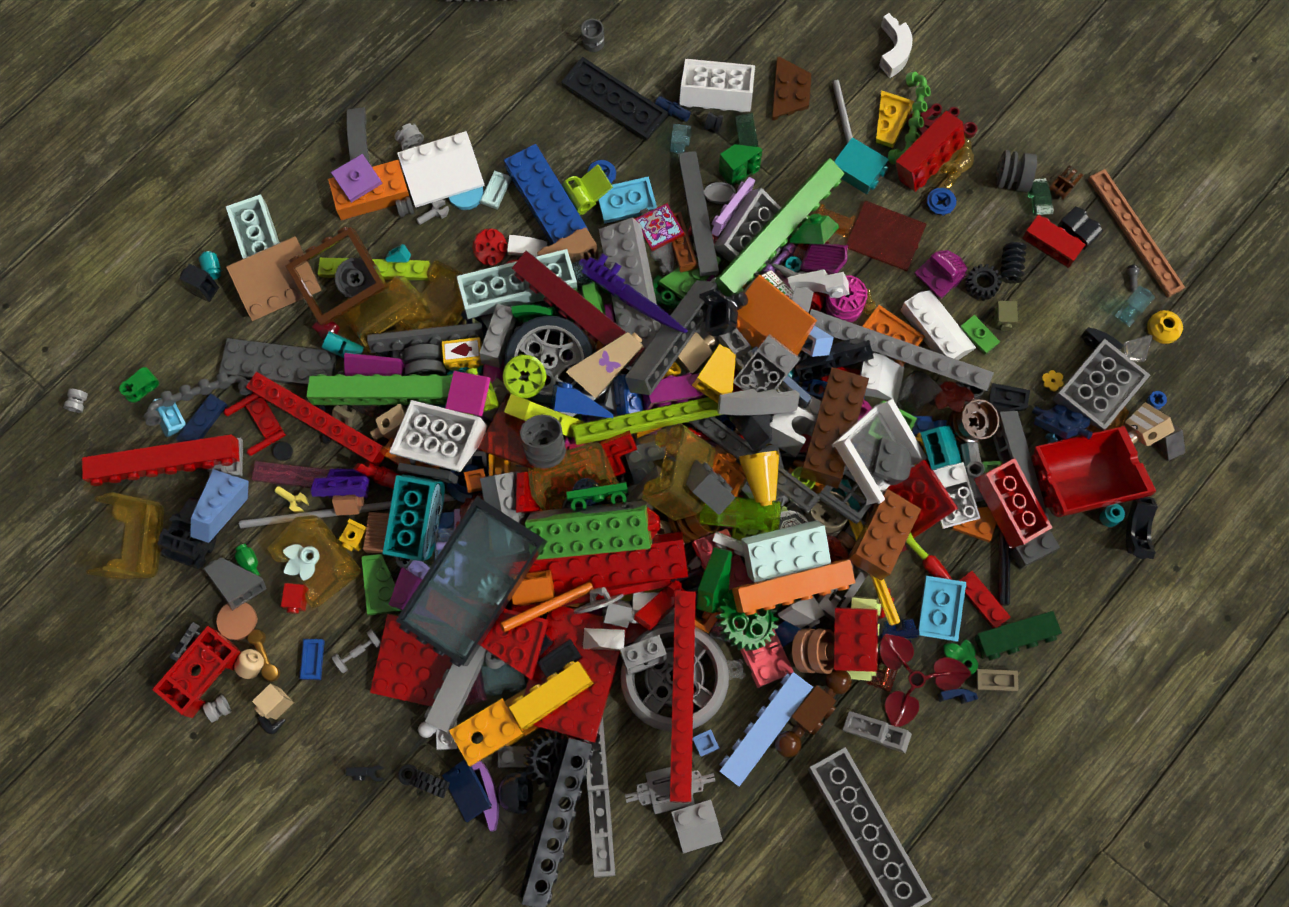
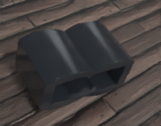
M1077 206L1061 219L1057 225L1086 244L1083 248L1084 250L1103 231L1097 221L1090 219L1086 211Z

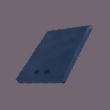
M465 759L442 775L444 780L450 783L448 788L466 822H469L492 806L472 766L469 767Z

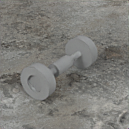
M372 629L366 632L370 640L363 645H358L349 652L350 654L347 657L341 659L338 654L332 657V660L342 673L348 671L345 662L352 657L355 658L360 655L371 643H374L377 648L381 646V640Z

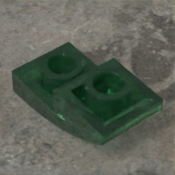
M753 113L735 116L740 145L759 147Z
M1046 178L1034 179L1031 190L1028 192L1029 198H1032L1033 216L1053 214L1052 198Z

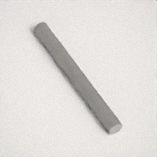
M834 80L832 84L846 142L848 143L853 136L839 80Z

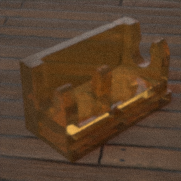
M821 204L817 214L829 216L839 225L835 233L848 238L856 216L852 215L851 218L825 209V205Z

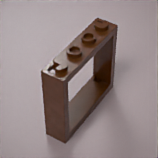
M344 227L337 232L338 235L333 238L329 236L323 239L321 245L305 250L306 254L301 257L297 255L289 260L290 263L286 265L320 325H327L389 288L354 228ZM350 237L376 283L327 313L322 314L296 268Z

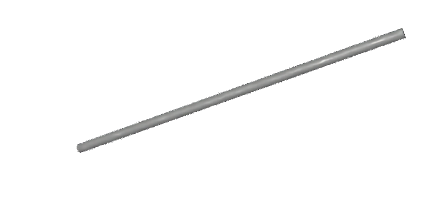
M449 493L444 495V502L456 500ZM392 501L364 504V506H361L360 513L390 509ZM334 509L242 520L239 521L240 528L340 515H336Z

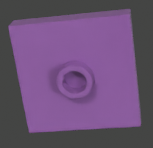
M363 154L331 172L351 203L382 185V181Z

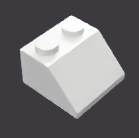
M873 353L874 359L861 362L860 376L869 378L865 396L894 400L900 365L883 354Z

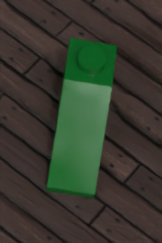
M719 547L713 548L698 588L697 609L709 613L719 612L716 610L717 607L722 606L719 600L723 599V595L729 592L732 551Z

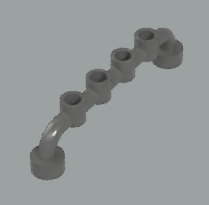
M220 373L216 376L217 381L209 383L208 379H202L198 382V387L192 389L189 385H183L179 388L180 393L174 395L170 391H164L160 394L161 399L149 405L147 412L144 414L145 423L148 426H155L161 422L160 414L156 411L161 406L170 407L180 400L189 401L195 395H207L217 388L226 389L232 383H239L238 389L241 395H250L253 392L246 388L250 380L239 375L228 377L226 373Z

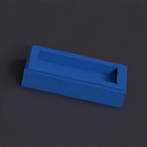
M303 639L301 680H321L325 640Z

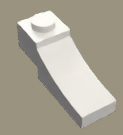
M825 269L788 277V284L793 291L795 287H807L815 292L829 294L830 298H840L844 295H849V283L844 272L827 275Z

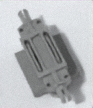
M671 767L645 773L647 782L638 784L637 792L625 794V798H628L626 802L639 800L642 806L653 804L655 814L695 805L693 793L702 792L704 784L715 782V778H711L714 777V773L701 776L698 770L692 771L691 803L670 802Z

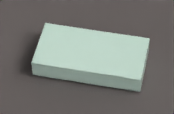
M494 171L480 203L498 209L510 184L511 176Z

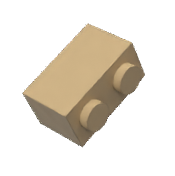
M271 683L252 701L256 705L254 709L259 715L275 720L294 703L281 688Z

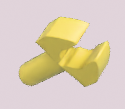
M276 487L275 493L290 502L289 509L293 512H304L303 509L297 506L296 501H302L309 506L307 497L301 492L294 496L282 487Z

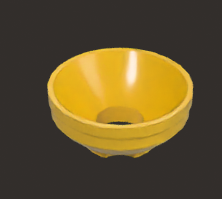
M1163 310L1151 316L1147 323V330L1151 338L1156 342L1170 344L1181 336L1183 324L1178 315L1171 311ZM1164 319H1170L1174 324L1173 327H1166L1163 323Z

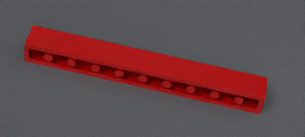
M675 591L670 802L691 803L696 592Z

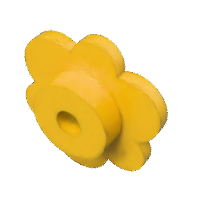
M1054 370L1042 376L1044 387L1049 388L1053 392L1064 385L1062 381L1063 375L1056 373Z

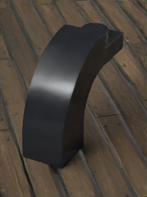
M1144 497L1133 500L1129 511L1126 530L1127 553L1133 554V556L1139 559H1154L1156 553L1151 541L1152 523L1158 508L1154 498Z

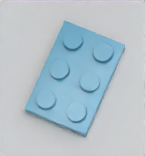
M649 177L613 184V188L598 200L604 224L644 215L657 208Z
M925 576L917 635L958 641L966 582Z

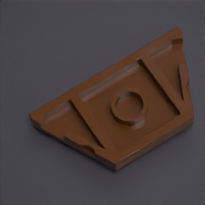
M777 57L772 120H777L778 117L785 114L789 116L796 111L809 109L811 73L781 57Z

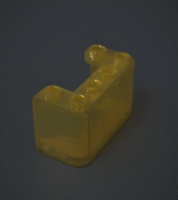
M681 423L657 431L655 444L660 448L666 446L660 477L646 482L642 499L674 521L696 515L702 511L705 503L690 490L686 482L693 462L696 459L702 464L705 461L711 468L713 467L715 448Z

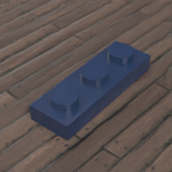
M210 393L176 439L179 442L202 439L227 407V404Z

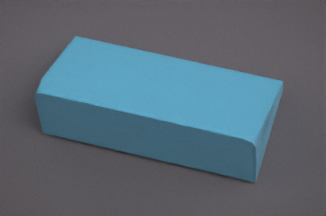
M176 403L170 407L161 406L156 409L161 417L159 424L166 437L176 434L186 426Z

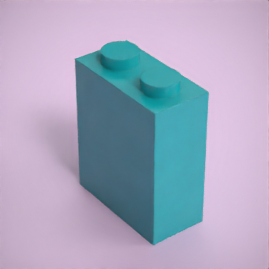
M853 137L834 161L845 173L840 179L866 195L870 189L874 190L879 183L878 178L880 176L884 177L889 169L887 167L888 158Z
M951 426L937 427L921 432L932 470L962 463Z

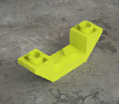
M510 394L504 410L505 413L524 421L537 415H550L560 422L563 435L571 438L573 437L571 426L584 423L583 420L554 411L513 394Z

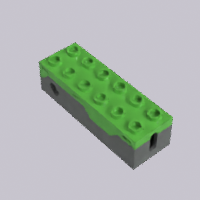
M648 500L615 503V505L587 506L586 510L583 507H575L576 511H573L572 508L534 511L530 513L525 522L526 528L548 541L536 560L650 549L654 536L661 528L660 517L649 508ZM529 543L531 554L536 547Z

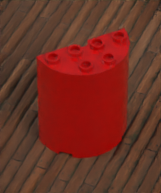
M1125 426L1093 433L1090 439L1079 436L1035 446L1034 455L1031 456L1045 507L1056 517L1152 496L1156 492L1144 464L1138 460V452Z

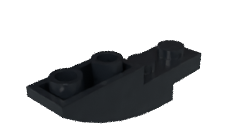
M850 340L832 345L829 355L809 356L796 366L800 382L828 376L832 367L837 369L874 359L870 341L851 344Z

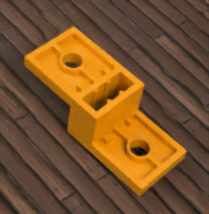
M526 689L506 701L503 698L449 730L469 767L505 745L507 747L511 746L541 728L534 725L526 730L521 728L509 708L513 705L512 701L521 695L524 697ZM476 732H480L483 735V740L479 744H475L472 741V736Z

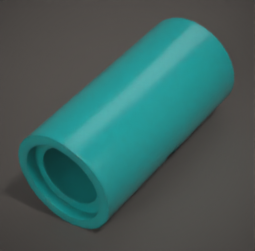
M331 331L328 332L322 345L323 349L344 358L345 353L362 354L364 350L363 346Z

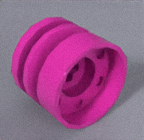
M846 276L849 283L848 298L845 297L846 295L840 298H830L829 294H827L825 310L827 315L851 323L856 321L863 311L867 300V289L859 278Z

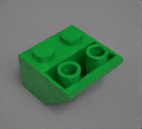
M734 144L720 154L719 173L730 185L741 184L747 176L755 174L760 169L762 149L760 147Z

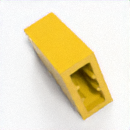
M719 344L692 386L718 403L719 395L732 393L736 355L729 348Z

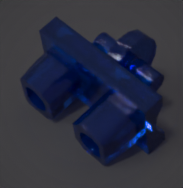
M913 619L902 620V630L896 631L895 625L891 626L888 621H885L880 638L882 640L885 634L912 639L917 638L920 632L919 629H916Z

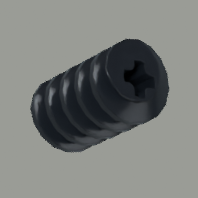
M1011 242L1003 246L1002 266L1000 268L1001 280L1010 284L1022 282V279L1019 277L1024 276V272L1021 270L1025 269L1023 263L1026 261L1024 258L1026 256V251H1024L1027 249L1026 244Z

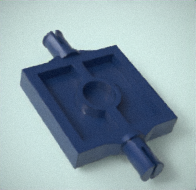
M1058 404L1049 410H1043L1036 406L1032 411L1033 414L1038 415L1035 418L1034 425L1066 440L1075 435H1081L1087 439L1092 437L1093 432L1085 429L1090 425V418L1067 409L1063 405Z

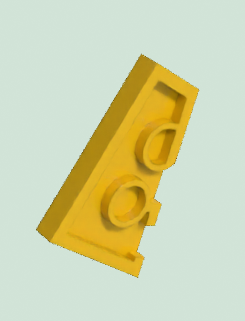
M881 90L876 143L891 148L894 147L915 101Z

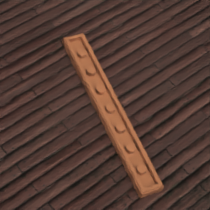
M1104 169L1091 175L1088 181L1167 298L1184 290L1185 286L1107 171Z

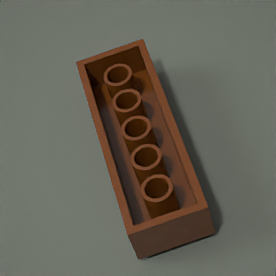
M831 368L801 470V478L838 489L846 464L836 447H833L832 444L858 421L869 378Z

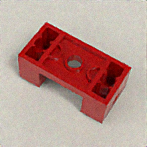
M207 626L152 690L181 715L193 718L206 703L200 697L225 668L234 670V664L242 651L217 630ZM195 665H200V674L193 676L191 673L192 668Z

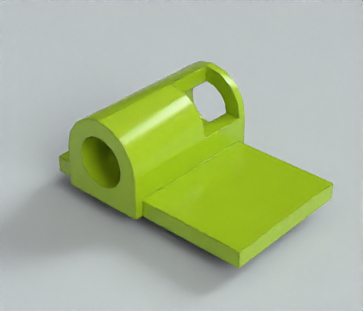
M598 164L582 178L572 176L562 184L563 189L579 215H584L596 205V202L613 188ZM574 180V182L571 185H569L568 182Z

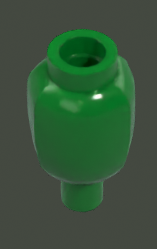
M246 543L236 547L235 558L240 567L260 576L257 570L258 560L253 549L247 547Z

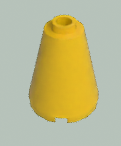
M779 451L739 456L740 464L755 502L760 503V506L773 505L772 501L776 500Z

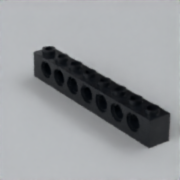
M564 735L518 896V901L522 905L547 907V904H550L552 900V885L557 881L558 864L562 862L564 857V843L568 841L570 836L569 825L575 818L576 809L574 808L576 801H579L582 789L580 786L582 780L584 781L587 776L586 765L593 755L592 744L587 741ZM578 756V763L571 766V758ZM572 776V784L565 786V779ZM562 797H567V803L564 806H559V800ZM561 817L560 825L553 827L554 819ZM555 838V844L552 847H547L548 840ZM549 859V865L546 868H541L542 861ZM539 880H544L543 886L539 889H536V882Z

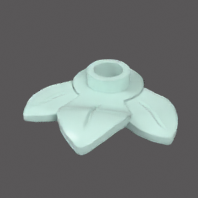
M299 544L285 548L283 553L290 560L285 567L284 573L288 575L300 574L303 581L312 577L315 572V564L320 558L319 551L312 546L304 548ZM312 553L313 558L308 560L307 555Z

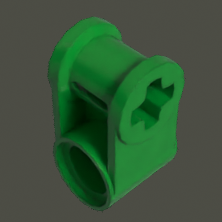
M143 367L126 381L122 382L119 390L129 402L135 403L149 392L155 390L159 385V380L147 367Z

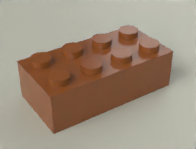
M889 489L882 493L885 500L880 504H874L848 557L852 564L881 581L891 574L921 511L919 507Z

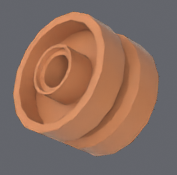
M830 629L799 630L792 644V657L796 668L802 673L830 674L834 669L835 633Z

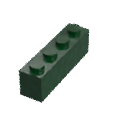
M1050 611L978 633L974 636L981 658H988L991 661L1000 658L1001 653L1007 652L1008 655L1020 652L1019 648L1024 646L1027 649L1039 646L1037 642L1045 640L1047 644L1056 641L1057 636L1062 634L1054 611Z

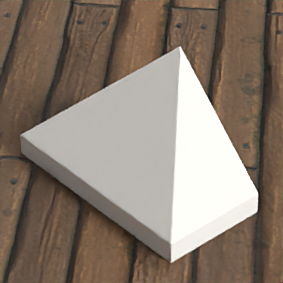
M584 628L583 649L620 650L624 648L625 630Z

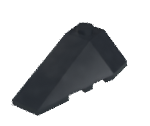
M770 414L727 415L756 453L772 441V427L770 423L773 422V418Z

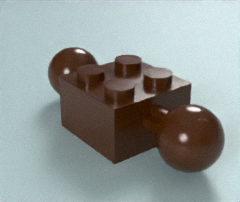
M833 669L826 676V688L823 690L817 685L788 721L794 726L793 729L781 732L775 740V748L781 756L793 757L797 755L801 749V737L803 735L807 737L810 733L812 735L817 733L823 725L821 720L829 718L836 709L833 706L836 702L834 696L846 693L851 687L852 679L847 671Z

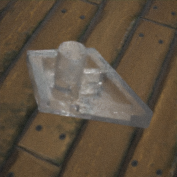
M1149 335L1125 342V355L1132 361L1144 362L1153 336Z

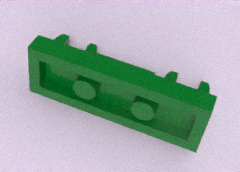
M625 482L566 493L568 502H572V510L576 511L575 505L577 503H582L583 509L586 510L585 500L587 499L593 502L604 501L605 497L611 496V502L615 505V498L620 496L623 499V503H626V495L624 493H628Z

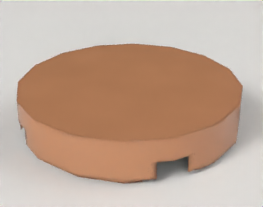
M247 603L242 604L233 611L226 604L219 611L216 623L218 630L223 636L230 640L239 641L247 638L255 630L258 618L256 611Z

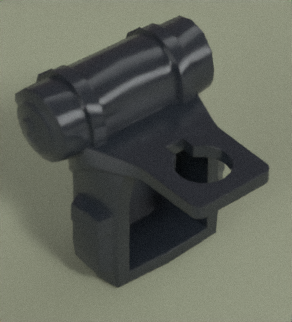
M712 289L699 294V298L708 304L705 330L714 337L727 334L736 329L738 320L737 310L748 304V297L745 292H735L731 296L726 297L716 289ZM715 295L717 300L707 298V296Z

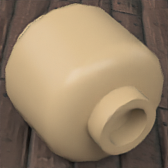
M246 649L240 653L234 664L235 672L242 678L253 679L262 669L264 659L258 651Z

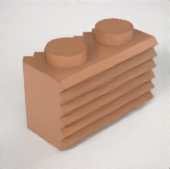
M369 512L363 547L366 553L386 555L383 554L389 514Z

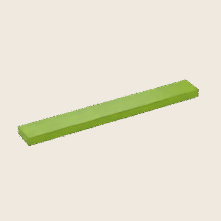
M707 397L572 425L571 430L576 445L609 439L627 431L633 434L723 414L717 412L718 403Z

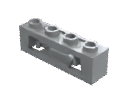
M855 566V568L858 569L859 571L862 570L861 568ZM861 571L855 579L856 583L851 585L843 598L835 595L838 590L837 588L832 589L831 593L825 595V597L819 596L817 602L824 612V616L835 623V608H837L836 606L840 600L844 601L840 607L846 608L869 573ZM834 594V598L832 599V601H830V596Z

